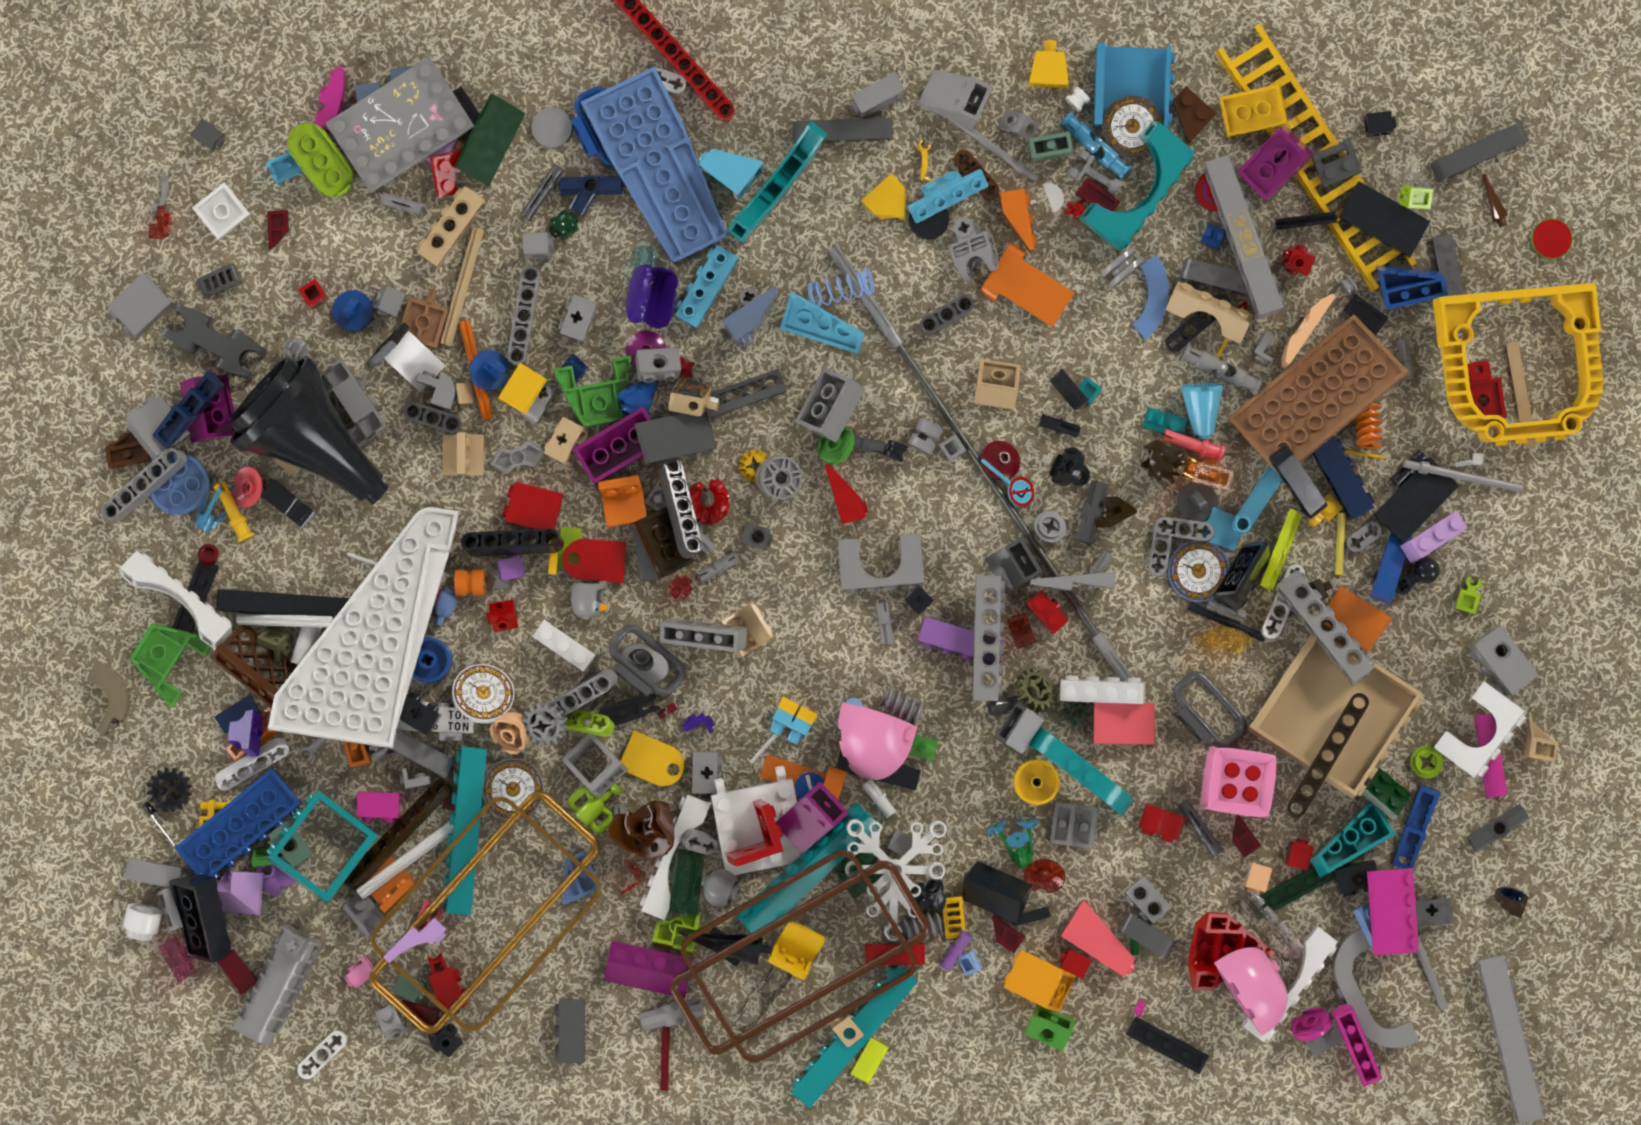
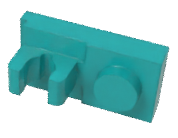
M1148 407L1142 427L1160 433L1168 429L1183 435L1187 419Z

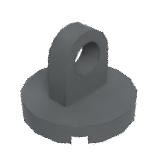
M1193 481L1184 485L1177 496V508L1186 520L1203 522L1209 518L1212 507L1217 508L1218 505L1214 489L1209 484L1201 481Z

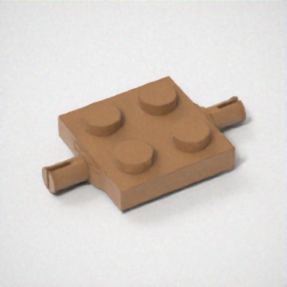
M429 288L426 300L409 297L401 324L406 323L410 327L408 331L424 346L437 349L449 309L438 306L434 302L437 290Z

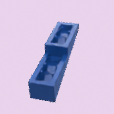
M1391 532L1369 597L1386 604L1393 600L1406 557L1400 547L1402 543ZM1412 535L1405 541V543L1411 539Z
M1419 783L1392 865L1401 868L1414 867L1426 836V829L1440 796L1439 790ZM1399 857L1407 858L1410 862L1402 863Z

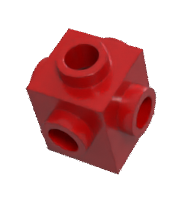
M1299 244L1296 247L1289 245L1288 250L1285 249L1281 257L1286 272L1293 275L1300 273L1306 276L1309 275L1316 259L1313 253L1308 252L1307 247Z
M513 599L489 604V612L486 613L488 625L492 624L494 632L518 628L517 612Z

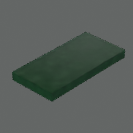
M490 94L454 167L482 184L490 186L526 113L496 95Z

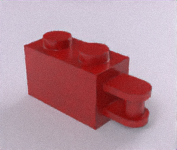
M439 953V956L435 958H428L433 972L428 977L436 998L449 1009L466 988L462 989L459 981L462 980L459 969H454L453 966L448 968L443 954ZM442 964L444 970L437 972L435 966ZM467 1001L464 1003V1005H463L462 1007H465V1006L468 1005Z

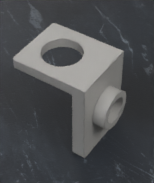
M1006 109L998 128L1016 133L1028 141L1029 138L1034 137L1039 124L1026 114ZM1029 124H1031L1032 130L1030 134L1027 135L1026 127Z

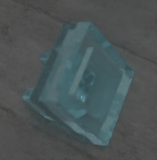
M637 246V250H632V254H637V261H632V265L638 267L640 265L652 264V267H655V248Z

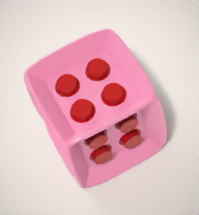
M1209 746L1202 783L1201 809L1268 818L1274 794L1277 756L1257 751Z

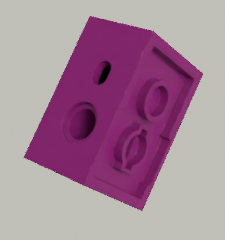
M1283 126L1237 172L1267 201L1273 199L1315 154L1287 126Z

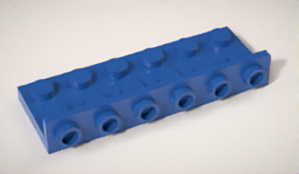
M271 768L178 844L175 849L196 875L203 874L215 877L216 880L220 876L218 873L224 867L228 870L236 863L235 858L240 854L245 856L253 849L251 845L254 842L258 841L261 843L268 837L267 832L271 828L277 829L285 823L283 819L288 814L292 817L298 809L301 810L299 805L303 802L296 797L277 772Z

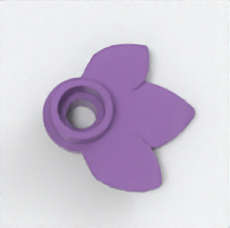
M275 865L258 866L256 868V873H262L264 868L271 870L270 874H263V889L271 896L279 897L281 887L291 886L296 883L295 880Z

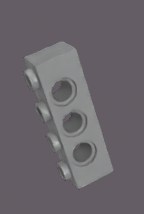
M673 618L660 622V643L738 652L746 648L747 627Z

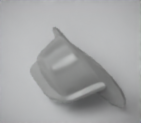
M641 642L630 645L621 653L625 659L652 681H659L668 673L669 667L664 656L654 651L646 643Z

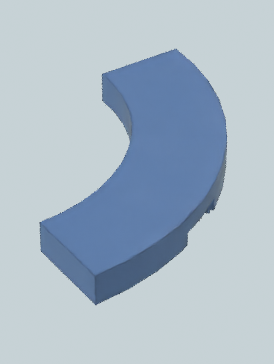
M1156 254L1139 267L1147 282L1148 299L1143 313L1132 325L1144 340L1150 337L1161 323L1169 300L1167 274Z

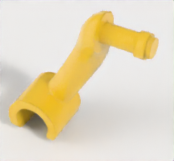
M922 139L917 143V149L922 152L920 180L930 182L933 180L926 177L928 171V150L931 148V144L929 143L926 149L922 148Z

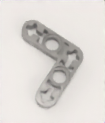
M1171 517L1159 518L1154 528L1149 560L1150 572L1157 577L1167 573L1173 537L1209 542L1215 536L1214 527L1206 522ZM1167 521L1168 525L1174 526V522H1178L1175 527L1176 534H1172L1173 529H1166L1165 532H1162L1163 530L1159 525ZM1182 524L1190 525L1191 531L1189 534L1182 535L1179 528ZM1194 525H1198V530H1204L1205 527H1208V530L1211 531V534H1208L1206 538H1203L1201 533H1196V537H1192L1195 532ZM1165 541L1167 543V550L1160 553L1156 550L1158 542ZM1154 554L1166 556L1165 560L1161 558V565L1164 566V569H1160L1159 573H1156V569L1153 568V565L1158 563V558H1154Z

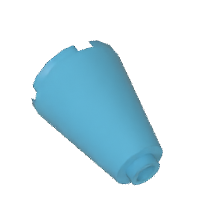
M1206 382L1204 384L1195 385V383L1182 385V394L1193 435H1197V439H1209L1210 435L1214 434L1223 391V384Z

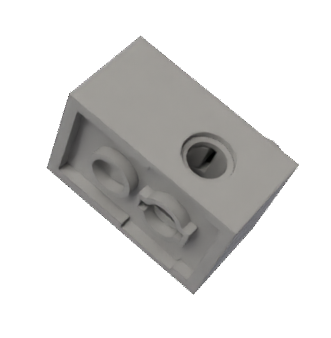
M1501 625L1492 627L1467 646L1470 649L1468 651L1470 657L1475 662L1478 660L1483 666L1480 668L1482 673L1487 678L1491 677L1495 682L1493 687L1505 696L1514 695L1539 676ZM1497 646H1498V647L1500 648V650H1501V653H1500L1499 656L1496 654V647H1497Z

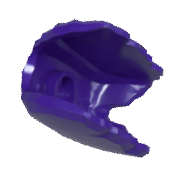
M652 264L640 265L634 270L629 282L626 298V313L632 323H638L643 320L651 328L656 329L669 325L672 319L671 312L676 302V288L679 284L678 276L673 270L652 267Z

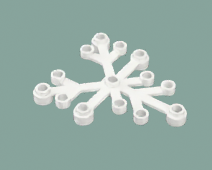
M852 819L847 823V832L853 837H858L864 843L858 844L852 841L847 845V850L852 852L850 847L855 844L857 845V850L853 852L855 855L858 853H874L880 861L893 863L898 867V871L909 890L911 891L912 887L918 888L917 893L912 894L914 897L920 895L921 888L914 884L905 874H929L933 879H940L944 876L945 867L940 862H932L929 866L906 865L918 853L933 854L935 856L942 854L943 847L941 844L934 842L931 845H927L934 837L941 838L946 834L947 828L942 821L935 820L931 822L929 831L922 838V824L917 821L910 824L912 847L899 860H891L879 848V838L882 830L879 822H870L868 828L871 832V838L864 832V825L861 821ZM852 824L858 825L856 831L851 830ZM878 824V830L872 831V825ZM918 824L920 826L919 831L914 832L913 826ZM935 825H940L938 832L933 830ZM938 845L940 850L934 853L933 847ZM853 861L848 862L845 866V872L849 877L859 873L858 868L855 872H850V867L855 865ZM862 865V866H863L864 869H866V868H868V867L871 866V865ZM935 866L939 867V871L937 873L932 872V869ZM881 869L874 873L883 874L873 883L878 893L890 881V889L881 898L885 905L889 902V912L896 924L898 921V901L907 909L909 916L916 918L914 914L910 913L911 908L887 869ZM867 886V888H866L867 893H868L870 896H873V894L870 893L869 887ZM877 901L866 907V913L870 917H876L879 914V910H881ZM871 907L876 908V912L874 914L869 913V909ZM889 923L884 930L885 936L890 941L899 940L896 933L894 935L889 934V930L892 928Z

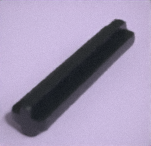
M1336 212L1280 218L1276 219V228L1281 230L1336 223L1337 215Z

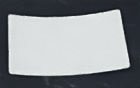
M409 331L384 358L419 392L427 385L415 382L418 373L427 371L435 374L436 377L446 366Z

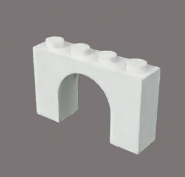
M1485 681L1472 696V699L1489 710L1496 720L1497 729L1491 742L1483 747L1473 748L1466 745L1452 733L1446 731L1434 746L1436 750L1474 778L1482 777L1489 768L1487 764L1491 759L1495 760L1501 753L1499 748L1503 743L1507 744L1514 736L1512 731L1516 726L1520 727L1527 718L1524 716L1527 713L1524 709Z

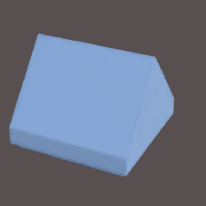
M974 950L958 958L966 976L982 969Z

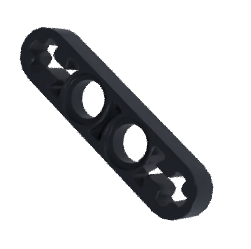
M1221 293L1214 296V298H1219L1220 300L1224 298L1231 304V300L1226 294ZM1197 311L1167 337L1165 341L1166 348L1170 352L1180 351L1212 324L1216 318L1211 315L1210 321L1203 322L1200 319L1202 311ZM1187 324L1194 325L1196 328L1195 334L1187 335L1184 331ZM1180 330L1182 336L1188 340L1186 342L1184 339L1180 340L1178 348L1176 346L1171 347L1170 339H1177L1180 336L1177 332Z

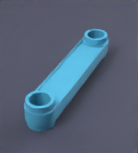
M1270 466L1267 467L1232 521V529L1238 534H1244L1251 529L1282 481L1280 476ZM1239 519L1244 520L1246 523L1244 530L1239 529L1237 526Z

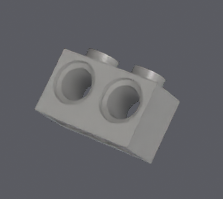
M1143 875L1124 891L1127 895L1125 900L1132 907L1136 905L1139 908L1140 912L1138 914L1146 923L1150 921L1154 924L1172 908ZM1138 887H1142L1145 891L1141 899H1136L1134 896V890ZM1151 903H1156L1158 905V912L1153 915L1149 914L1148 906Z

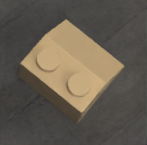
M980 359L974 403L1004 409H1015L1021 365Z

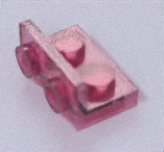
M177 936L159 946L177 982H181L197 973Z

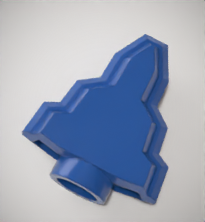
M659 380L650 383L641 381L639 384H632L628 389H622L617 395V399L623 405L620 411L625 416H628L644 406L648 415H650L649 409L653 404L652 396L657 390Z

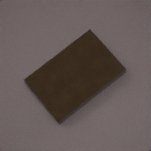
M667 506L634 522L659 579L694 562L693 557L684 558L678 552Z

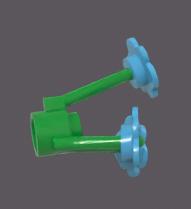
M1039 819L1016 821L1027 832H1015L1007 838L1002 833L1004 830L1003 826L1007 824L1006 820H1002L986 830L988 834L999 835L1011 856L1012 862H1016L1018 868H1026L1033 864L1032 856H1034V852L1032 849L1031 828L1035 827L1034 824H1039ZM1011 847H1017L1018 849L1014 853Z

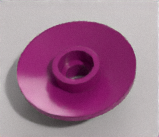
M644 330L637 332L629 339L626 346V356L631 355L630 364L636 368L635 357L637 350H642L645 346L650 349L667 348L664 339L659 334ZM655 364L654 366H655L656 368H658V367H660L661 365Z

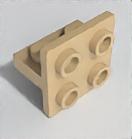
M465 432L444 434L442 474L444 476H483L484 435L466 434Z

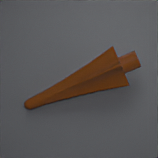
M1483 174L1482 177L1490 202L1493 222L1497 221L1499 228L1507 225L1505 218L1508 213L1496 195L1487 174Z

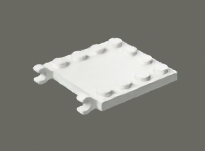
M783 766L775 767L777 782L725 792L724 780L722 778L714 779L717 794L711 795L724 869L734 875L791 864L801 855V852L783 833L782 837H780L783 852L738 867L727 862L725 855L726 853L764 841L753 801L761 799L770 803V806L773 805L776 811L775 822L797 802L793 779L786 780L785 767Z

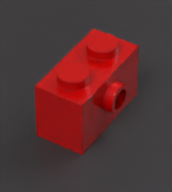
M1042 590L1025 603L1027 608L1052 635L1069 621L1059 610L1062 606L1054 598L1050 600Z

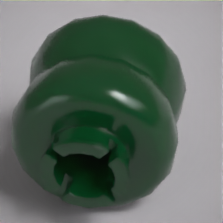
M563 210L556 217L549 220L551 227L548 230L555 239L559 237L561 240H566L570 234L578 231L577 223L579 221L574 213L570 212L569 214L566 210Z

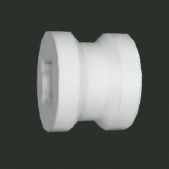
M1076 86L1073 89V93L1065 97V101L1076 112H1080L1082 106L1090 102V98L1082 89Z

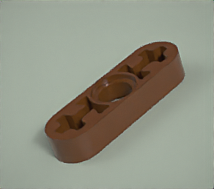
M966 150L957 152L954 157L955 166L964 176L972 173L974 170L981 169L985 178L989 180L987 181L988 187H995V195H986V188L979 191V193L986 200L996 199L1000 191L998 184L970 152ZM960 155L963 157L968 156L967 163L970 166L972 163L975 164V166L969 169L968 173L965 171L968 167L964 163H958Z

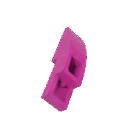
M338 66L337 70L333 69L328 78L330 82L327 87H323L318 95V101L324 108H320L316 113L314 124L322 127L329 133L331 131L325 123L339 115L344 104L346 78L345 71L341 66Z

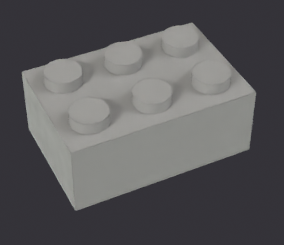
M823 368L795 422L806 430L837 443L865 388L851 378Z

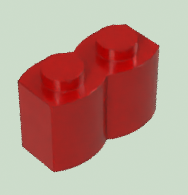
M1146 804L1138 827L1142 828L1141 833L1152 837L1156 833L1162 835L1161 840L1173 843V840H1179L1186 817Z

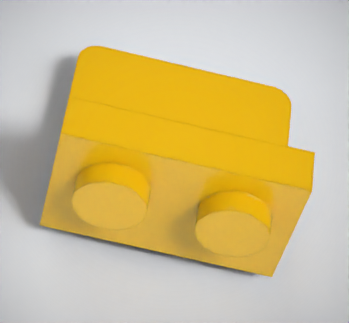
M791 920L786 924L773 945L767 962L795 977L805 980L814 958L825 943V937Z

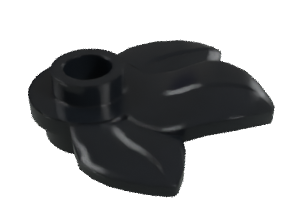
M930 877L925 883H918L917 885L920 886L921 893L914 898L922 912L932 907L936 912L941 913L946 903V896L943 893V881ZM935 883V887L930 889V886ZM913 887V889L911 890V893H912V894L917 893L918 888H917V887Z

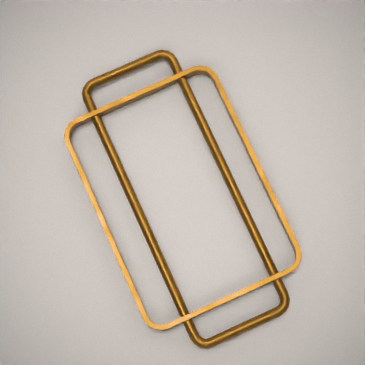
M532 792L519 806L506 797L493 798L373 930L371 936L372 947L382 958L370 972V984L424 1033H437L450 1019L468 1031L481 1029L599 898L601 893L600 881L587 869V866L599 853V841L545 792ZM535 800H543L591 844L590 852L581 862L525 813ZM499 801L506 802L515 811L397 942L413 926L418 930L521 815L577 866L449 1009L394 960L390 962L397 971L445 1012L434 1025H427L378 981V974L389 962L383 957L386 953L376 943V934L491 805ZM583 871L589 875L597 887L593 898L479 1024L471 1026L462 1022L455 1013Z

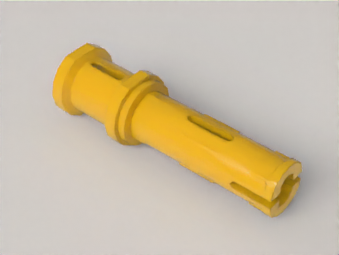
M223 481L221 484L218 483L213 486L216 492L219 487H222L219 498L230 519L229 526L234 529L238 537L237 542L242 543L254 537V533L250 531L246 523L247 518L241 515L226 482Z

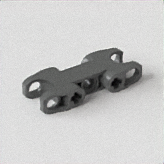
M175 304L173 309L183 314L186 318L185 328L180 332H172L163 328L161 331L162 335L170 339L179 348L195 355L199 346L219 356L215 364L216 367L232 375L253 380L255 375L242 367L241 358L248 351H256L265 356L267 353L266 349L258 345L249 336L233 329L228 338L209 328L213 321L212 317L194 308Z

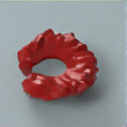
M716 478V480L711 479L708 488L714 495V503L710 507H706L701 501L703 490L707 489L702 482L694 483L689 488L696 520L707 526L719 523L720 520L727 516L730 508L728 490L724 486V482L720 481L719 478Z

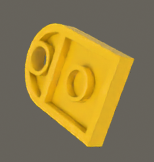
M635 730L621 759V762L629 769L626 771L627 773L658 786H669L676 783L683 775L685 767L683 756L676 748ZM672 763L679 766V773L675 776L670 775L667 771L668 766Z

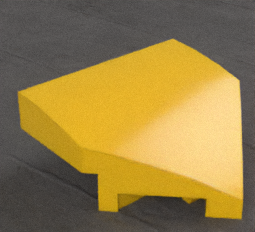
M892 173L861 200L865 207L875 217H879L880 220H884V218L906 219V188Z

